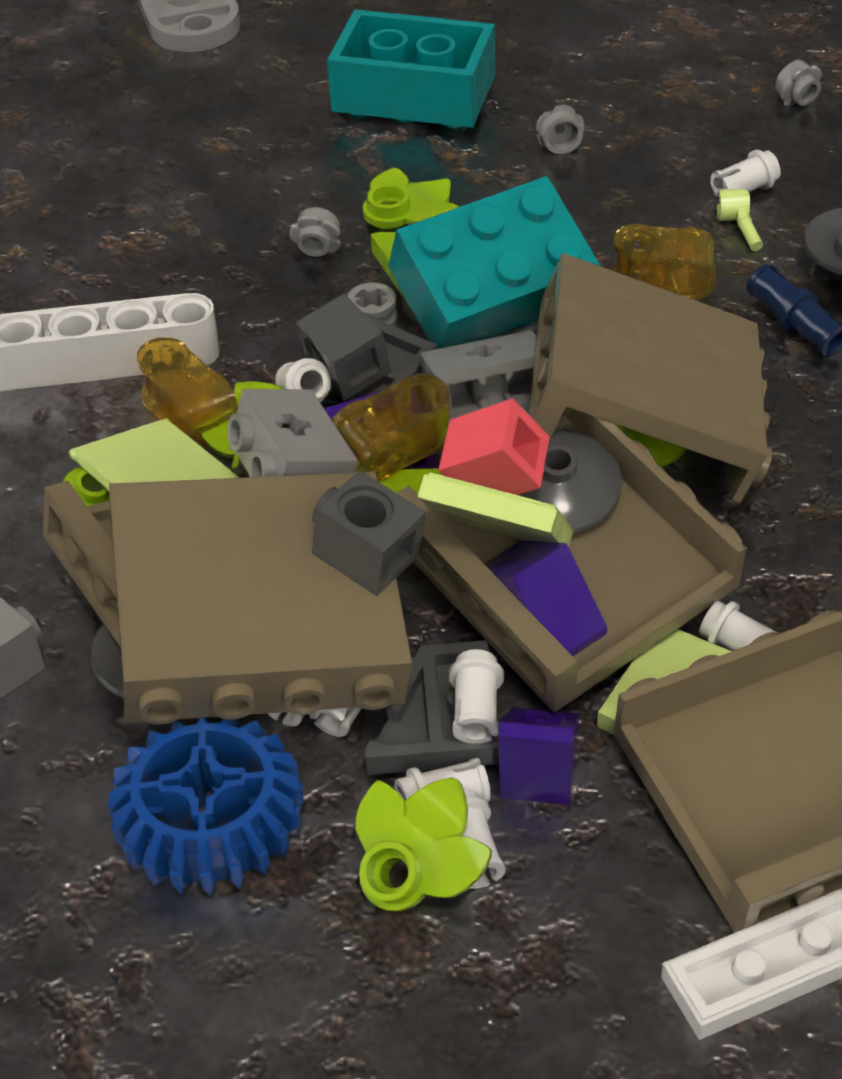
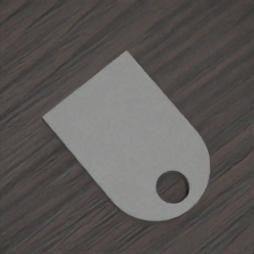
M136 0L151 38L155 43L169 50L198 52L213 49L229 42L237 35L240 29L239 8L236 0Z

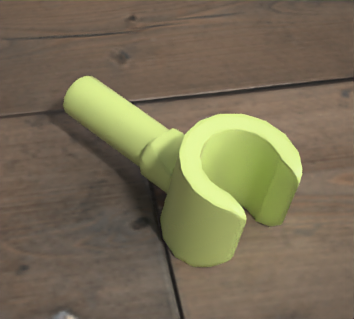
M720 189V203L717 204L718 221H737V226L741 229L752 251L760 250L763 247V242L752 223L748 190Z

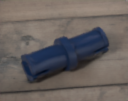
M764 264L753 272L747 282L746 290L751 296H755L777 315L776 320L780 326L790 332L797 331L815 346L823 356H832L842 348V323L818 304L817 295L807 288L799 289L771 264Z

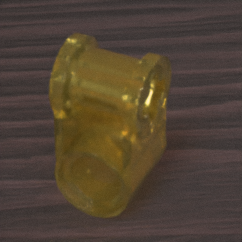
M628 224L615 232L613 245L618 254L617 263L611 269L612 271L632 278L633 272L639 273L638 280L693 300L704 298L714 290L717 283L715 243L712 236L703 229ZM635 240L640 241L639 249L634 248Z
M162 337L149 340L141 345L137 352V363L140 370L145 374L146 381L141 389L142 403L146 409L151 411L160 420L167 418L194 440L201 436L202 433L228 421L233 414H237V400L228 382L221 374L210 369L191 352L185 343L178 339Z
M414 374L364 400L352 402L342 408L334 416L332 422L358 460L356 471L376 472L377 481L381 482L394 475L398 470L441 451L444 448L450 421V391L446 383L439 377L430 374Z

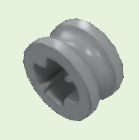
M370 282L360 284L348 293L347 297L364 314L392 326L396 325V294L392 288L382 283Z

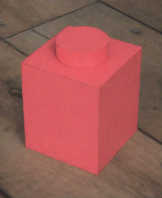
M511 398L451 419L438 471L446 477L514 495L523 494L541 488L550 436Z

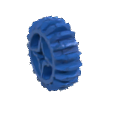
M208 717L199 718L197 724L184 726L177 719L172 724L171 732L165 735L149 729L146 740L147 748L128 747L125 760L126 766L114 768V778L112 781L114 790L108 792L109 800L107 806L110 818L113 821L111 829L115 843L120 845L121 850H124L126 861L131 864L133 870L144 868L146 877L150 878L154 886L171 878L172 886L181 895L192 882H201L202 888L211 896L216 881L229 878V881L240 890L244 879L243 872L250 869L266 876L268 866L270 865L269 856L286 857L287 848L290 845L289 836L299 834L301 824L300 811L302 810L301 804L304 803L302 783L298 781V765L293 759L292 753L285 752L284 744L280 741L278 734L265 736L264 730L261 729L257 720L240 728L239 722L236 719H223L220 723H211ZM202 807H206L204 812H201Z

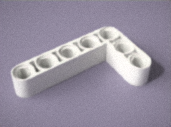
M198 293L0 314V391L198 369L213 363L220 353L213 303L208 297Z

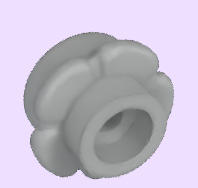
M803 60L789 63L780 72L775 83V89L780 94V98L784 100V105L790 106L798 103L800 106H805L811 103L818 96L821 89V83L819 82L822 76L821 70L817 65L810 67Z
M555 106L553 110L546 111L539 117L536 124V129L539 132L537 140L543 148H548L555 154L570 153L582 141L584 120L581 115L575 114V110L571 106ZM558 125L564 126L562 130L555 131Z
M318 207L305 209L300 213L297 223H293L290 227L289 234L291 240L297 243L299 249L306 255L320 257L327 252H335L341 244V240L338 238L341 234L339 221L332 212Z

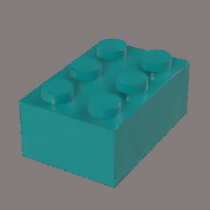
M354 9L327 59L331 111L349 113L355 117L375 116L392 118L404 123L418 121L443 124L449 128H473L495 77V24Z
M548 176L397 229L388 267L428 340L437 344L438 349L485 340L538 320L541 299L562 253L598 266L601 265Z

